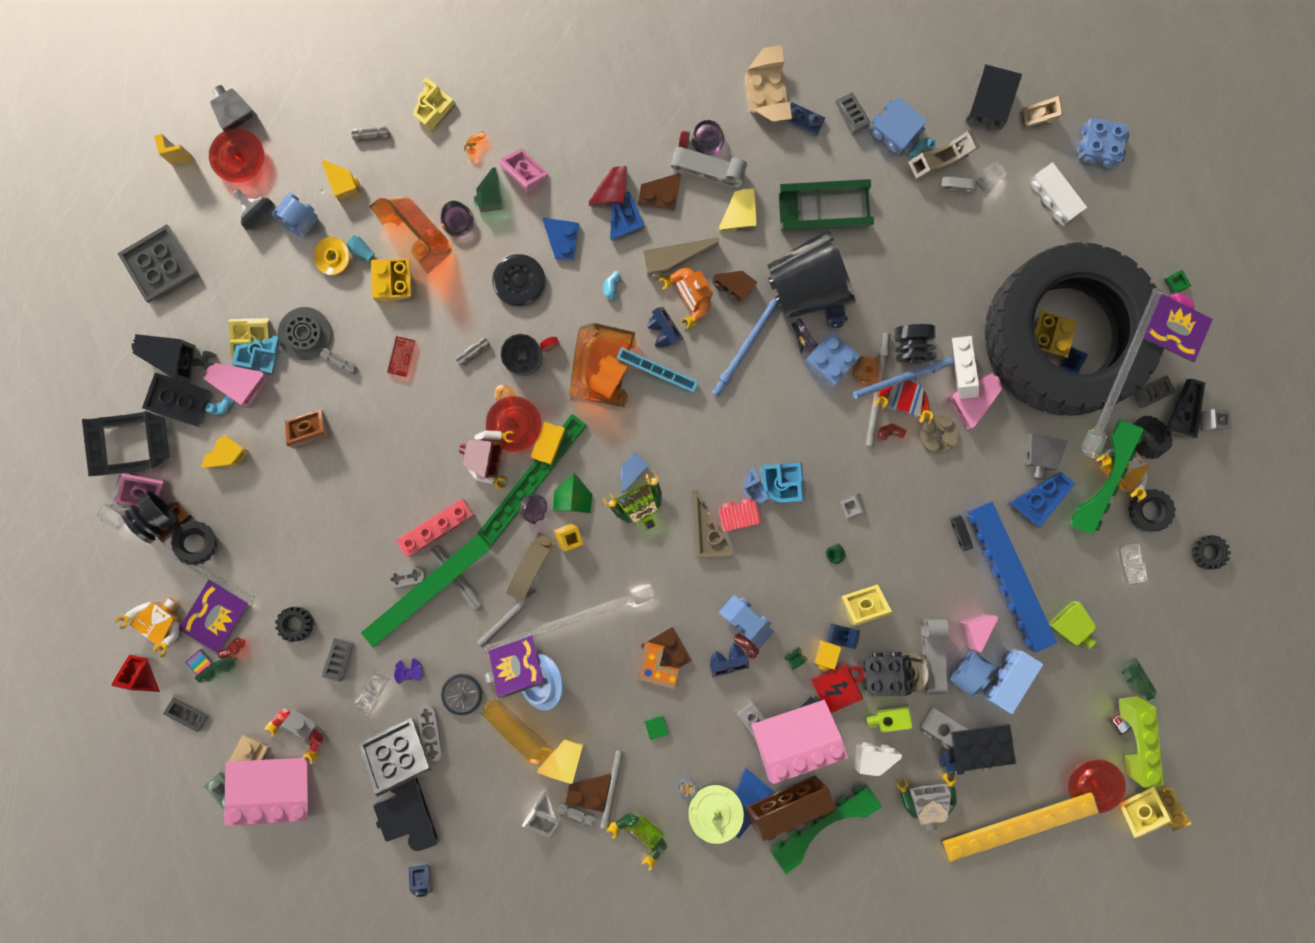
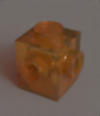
M860 356L853 369V376H856V381H860L861 385H872V383L878 381L880 358Z

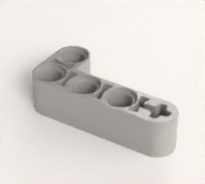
M676 147L670 166L677 171L730 187L740 188L747 168V162L739 158H731L729 162L686 148Z
M943 618L922 619L923 657L929 660L931 668V680L927 688H925V692L927 695L947 694L945 637H948L949 634L948 621Z

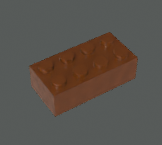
M816 775L745 806L752 827L763 841L773 840L779 834L791 832L795 827L808 824L813 819L819 816H826L836 809L828 787Z

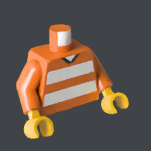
M684 267L672 273L671 276L667 275L660 278L658 282L661 280L665 281V286L662 289L670 287L675 282L677 290L692 316L681 320V323L688 322V326L685 327V329L695 327L696 320L699 321L710 311V300L713 291L700 270L694 272L692 269Z

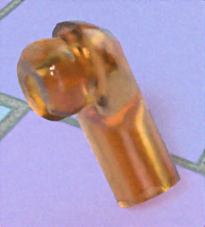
M484 131L474 134L467 139L464 151L467 152L468 156L475 155L477 153L476 145L487 140Z

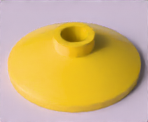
M326 237L316 245L314 262L321 272L328 275H336L347 267L350 260V252L343 240L337 237ZM336 253V259L333 260V255Z

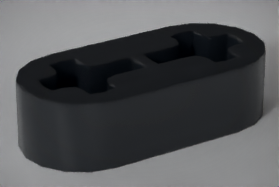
M959 514L951 517V526L960 549L963 552L972 549L973 544L962 516Z

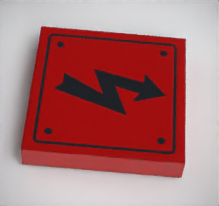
M847 663L811 679L820 700H825L830 713L863 700V696Z

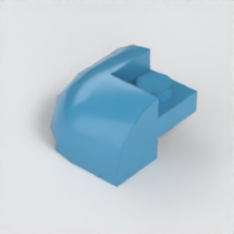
M801 462L761 466L764 491L771 499L784 503L805 500L806 485L803 479Z

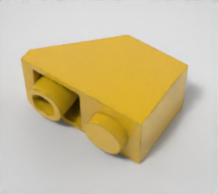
M224 435V437H220L216 441V447L212 452H208L203 457L201 466L207 469L237 466L248 450L232 437Z

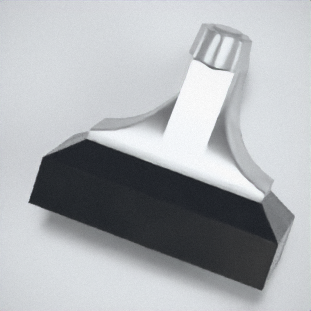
M239 189L232 194L241 203L240 224L246 230L274 205L268 197L249 198L243 195Z

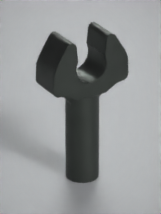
M203 351L200 358L192 360V366L202 365L207 370L211 365H214V363H207L208 358H213L217 355L210 351Z

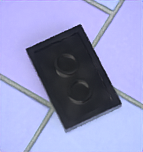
M155 372L142 409L199 427L211 391Z
M1010 724L951 731L957 772L1016 764Z

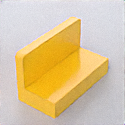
M162 134L154 136L158 154L171 165L194 160L193 156L181 145L175 146Z
M544 422L531 457L552 465L566 429Z

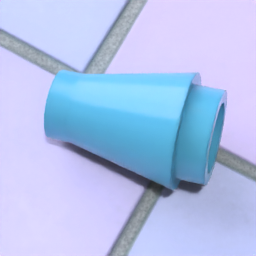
M353 235L346 244L350 253L365 259L367 262L375 255L360 236Z

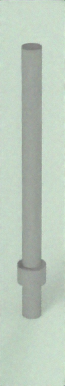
M883 333L881 348L878 351V356L880 357L875 384L884 381L887 357L890 355L889 342L891 334ZM880 391L874 392L866 446L874 447L880 404H877L876 407L873 404L877 400Z

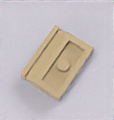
M244 734L229 761L263 760L269 746Z

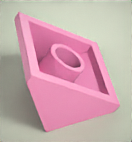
M522 148L499 160L501 169L528 195L549 174Z
M122 473L115 503L139 507L137 500L147 491L160 496L163 481Z
M984 614L960 622L968 649L982 652L998 619L997 616Z

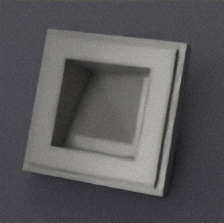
M860 493L840 501L847 519L864 513Z

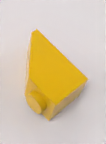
M321 161L334 196L338 201L360 193L358 189L360 182L356 175L353 176L349 170L331 162Z

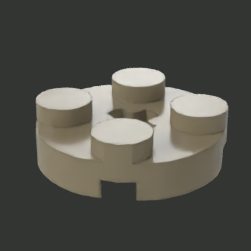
M934 415L930 424L927 419L923 422L919 431V439L921 444L929 451L944 453L956 445L958 441V428L950 417ZM936 429L943 431L942 439L934 436V433L937 432Z
M917 653L904 654L909 655V660H911L912 668L915 671L913 678H911L910 674V679L913 681V691L911 693L927 688L931 680L929 660Z

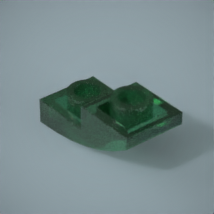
M231 656L218 660L203 669L194 679L199 683L210 682L217 673L230 672L236 664L234 662L238 657Z

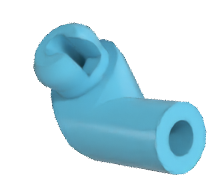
M933 138L918 139L909 156L914 159L921 151L933 149L936 141Z
M614 271L604 282V295L610 300L617 297L615 284L622 278L617 271Z
M226 395L221 403L207 404L206 411L213 416L223 415L227 413L234 400Z

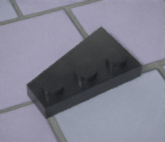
M1193 378L1186 379L1165 431L1188 438L1198 437L1205 382Z

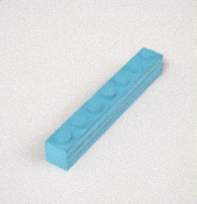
M622 347L616 358L690 392H694L698 383L696 380Z

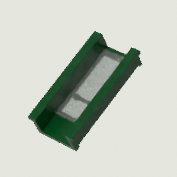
M871 179L780 184L778 193L780 229L874 225V216L870 217L869 204Z

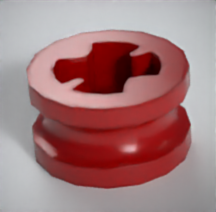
M850 666V672L852 670L856 671V669L859 670L860 678L857 679L855 677V682H862L865 677L864 670L859 666Z

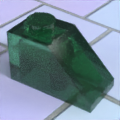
M496 167L489 171L476 188L477 195L474 196L475 207H479L480 212L503 209Z

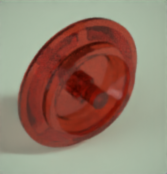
M241 128L228 129L220 133L213 140L209 149V162L213 171L220 178L228 182L240 183L253 178L259 172L264 162V149L260 140L250 131Z
M505 397L497 401L490 408L486 417V431H501V433H506L510 430L514 431L515 433H508L507 437L515 441L506 442L505 439H501L504 442L502 450L509 452L522 451L529 448L540 434V414L530 401L522 397Z
M1100 759L1089 760L1080 764L1072 772L1068 782V792L1071 799L1090 792L1093 794L1098 809L1097 814L1114 809L1122 801L1126 791L1125 778L1120 769L1113 763Z

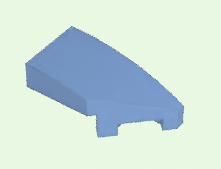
M635 452L621 467L622 493L649 466Z
M751 467L743 492L747 499L753 498V501L758 500L759 505L769 501V497L764 491L757 473Z

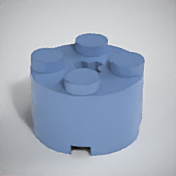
M289 192L272 212V216L277 221L280 218L285 228L304 238L318 220V216L314 213L315 209L307 203L303 205L298 201V197Z
M972 650L961 660L962 664L956 667L950 676L953 684L971 698L977 694L980 687L984 689L990 681L988 676L996 669L989 661Z

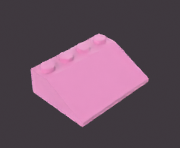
M825 700L751 724L768 780L773 784L848 758L843 740Z
M303 758L225 762V826L308 821L307 758L305 760Z

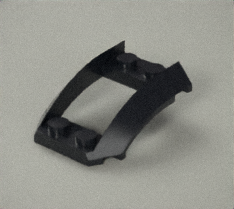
M144 411L126 415L82 419L88 477L154 469L170 457L165 418ZM145 423L149 459L108 465L104 429Z

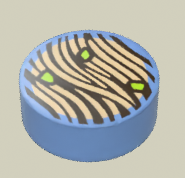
M683 779L678 784V793L684 799H691L697 793V785L692 779Z

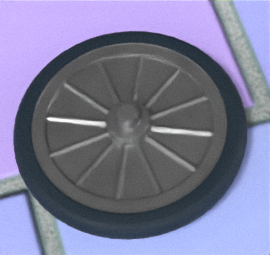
M457 674L450 677L444 683L441 699L445 708L451 713L467 715L475 711L480 705L482 689L478 681L472 676Z

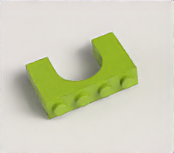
M1138 696L1119 698L1120 717L1131 725L1137 742V754L1124 755L1126 774L1144 788L1164 785L1156 707Z

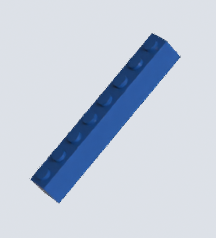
M993 501L986 502L967 511L968 522L971 526H974L977 532L975 537L978 543L983 545L985 550L983 551L984 557L988 562L990 561L993 567L991 572L994 578L1000 582V592L1004 597L1006 596L1009 602L1007 604L1008 609L1016 617L1017 621L1015 624L1025 637L1023 641L1026 648L1037 653L1057 644V640Z

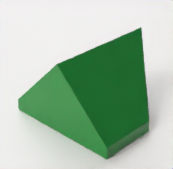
M573 473L554 491L553 510L591 513L593 494L579 477Z

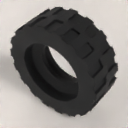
M1145 415L1133 423L1144 429L1143 433L1146 431L1151 434L1156 444L1152 443L1144 435L1140 444L1137 443L1134 449L1141 456L1147 459H1157L1171 449L1173 445L1172 434L1165 431L1167 426L1158 418Z
M1157 489L1145 490L1146 497L1138 502V497L1135 495L1129 503L1128 511L1131 522L1138 529L1149 532L1162 531L1169 524H1172V520L1176 515V507H1174V501L1171 500L1168 494ZM1149 501L1158 503L1161 508V514L1155 520H1149L1143 514V507Z
M188 521L185 524L179 525L180 527L175 529L171 537L172 550L177 559L182 563H186V565L194 566L209 561L215 554V549H217V539L211 527L198 521ZM192 534L200 535L204 539V546L198 552H189L184 547L185 539Z

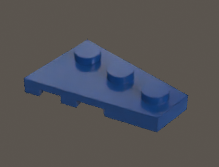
M1058 472L1008 504L1033 525L1040 528L1076 483L1062 472Z
M746 767L736 790V795L739 797L744 810V820L740 831L736 835L737 838H740L751 825L745 806L776 793Z

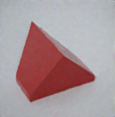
M129 654L113 680L112 686L132 691L160 692L148 659Z

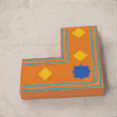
M645 642L637 680L675 689L679 669L661 664L665 646Z

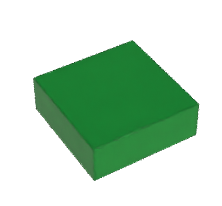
M1183 269L1164 279L1172 294L1179 293L1192 286Z
M663 715L645 720L650 740L669 735Z

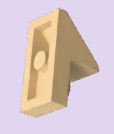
M1060 96L1022 108L1026 127L1044 122L1052 124L1063 116Z

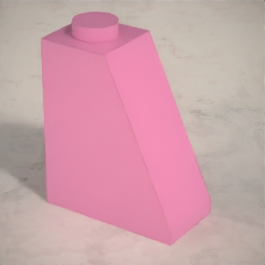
M214 363V365H211L206 370V376L203 379L240 405L247 407L269 376L260 371Z
M993 373L978 380L979 397L959 399L958 392L949 396L951 403L967 430L976 426L1002 390L999 378L994 376Z

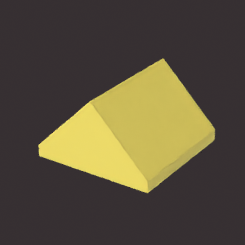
M878 585L842 596L850 624L853 626L892 614Z
M1155 787L1119 803L1136 839L1172 822L1171 811Z

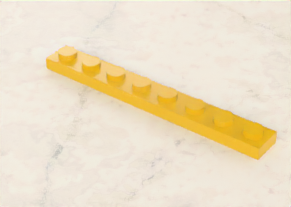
M1090 792L942 842L947 858L951 862L1097 814L1098 809L1094 796Z

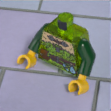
M654 471L655 477L651 479L646 474V483L618 498L609 494L612 500L606 502L603 499V502L606 506L610 507L617 518L626 523L633 522L636 524L642 521L646 530L653 528L657 524L652 515L658 512L662 499V491L657 473Z
M627 813L616 823L612 822L606 833L612 832L611 838L614 839L617 837L620 829H624L651 853L645 858L642 865L648 863L650 865L649 871L652 870L667 847L663 839L664 833L645 816L637 813Z

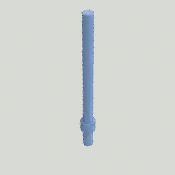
M772 299L726 372L720 376V381L712 392L715 396L719 397L724 387L731 382L733 373L777 307L776 299Z
M952 357L943 360L932 361L924 367L854 391L853 396L855 399L921 375L941 371L943 367L954 364V360Z

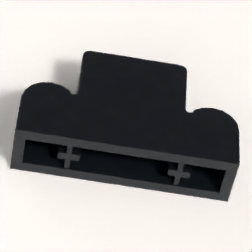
M418 777L391 790L396 795L379 800L374 804L373 807L377 816L375 817L377 828H381L386 842L409 834L408 845L414 851H422L439 843L440 840Z

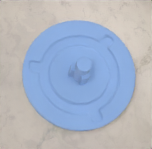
M537 654L544 684L522 692L531 706L538 710L546 711L554 708L559 703L563 693V679L558 666L551 658L543 654Z

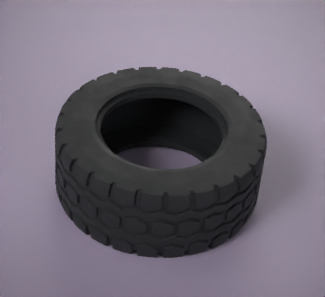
M1066 243L1065 245H1057L1038 253L1015 270L1001 284V287L998 288L992 299V305L989 306L986 316L987 323L985 324V340H987L985 345L988 358L992 360L991 366L995 374L1000 376L1001 383L1008 391H1012L1018 400L1024 404L1028 403L1030 407L1036 410L1046 411L1053 415H1082L1112 406L1127 399L1149 380L1150 375L1154 373L1160 362L1159 357L1162 356L1164 348L1142 338L1160 295L1155 283L1151 284V277L1142 267L1138 268V263L1127 255L1122 256L1121 252L1107 246L1103 248V245L1095 243ZM1054 289L1078 290L1091 296L1105 310L1112 328V345L1107 359L1096 372L1092 374H1076L1063 370L1053 364L1040 349L1034 331V318L1038 304L1046 292Z

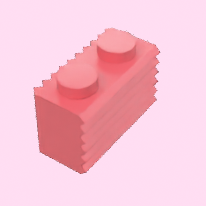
M753 498L741 500L742 504L734 505V502L723 504V508L718 509L723 531L726 532L763 523L759 501H753Z

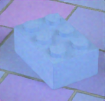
M1015 649L1006 653L1003 659L1005 661L1002 667L997 668L993 675L995 677L994 680L985 687L983 691L984 696L982 697L1000 710L1013 714L1043 666L1041 662L1024 651Z

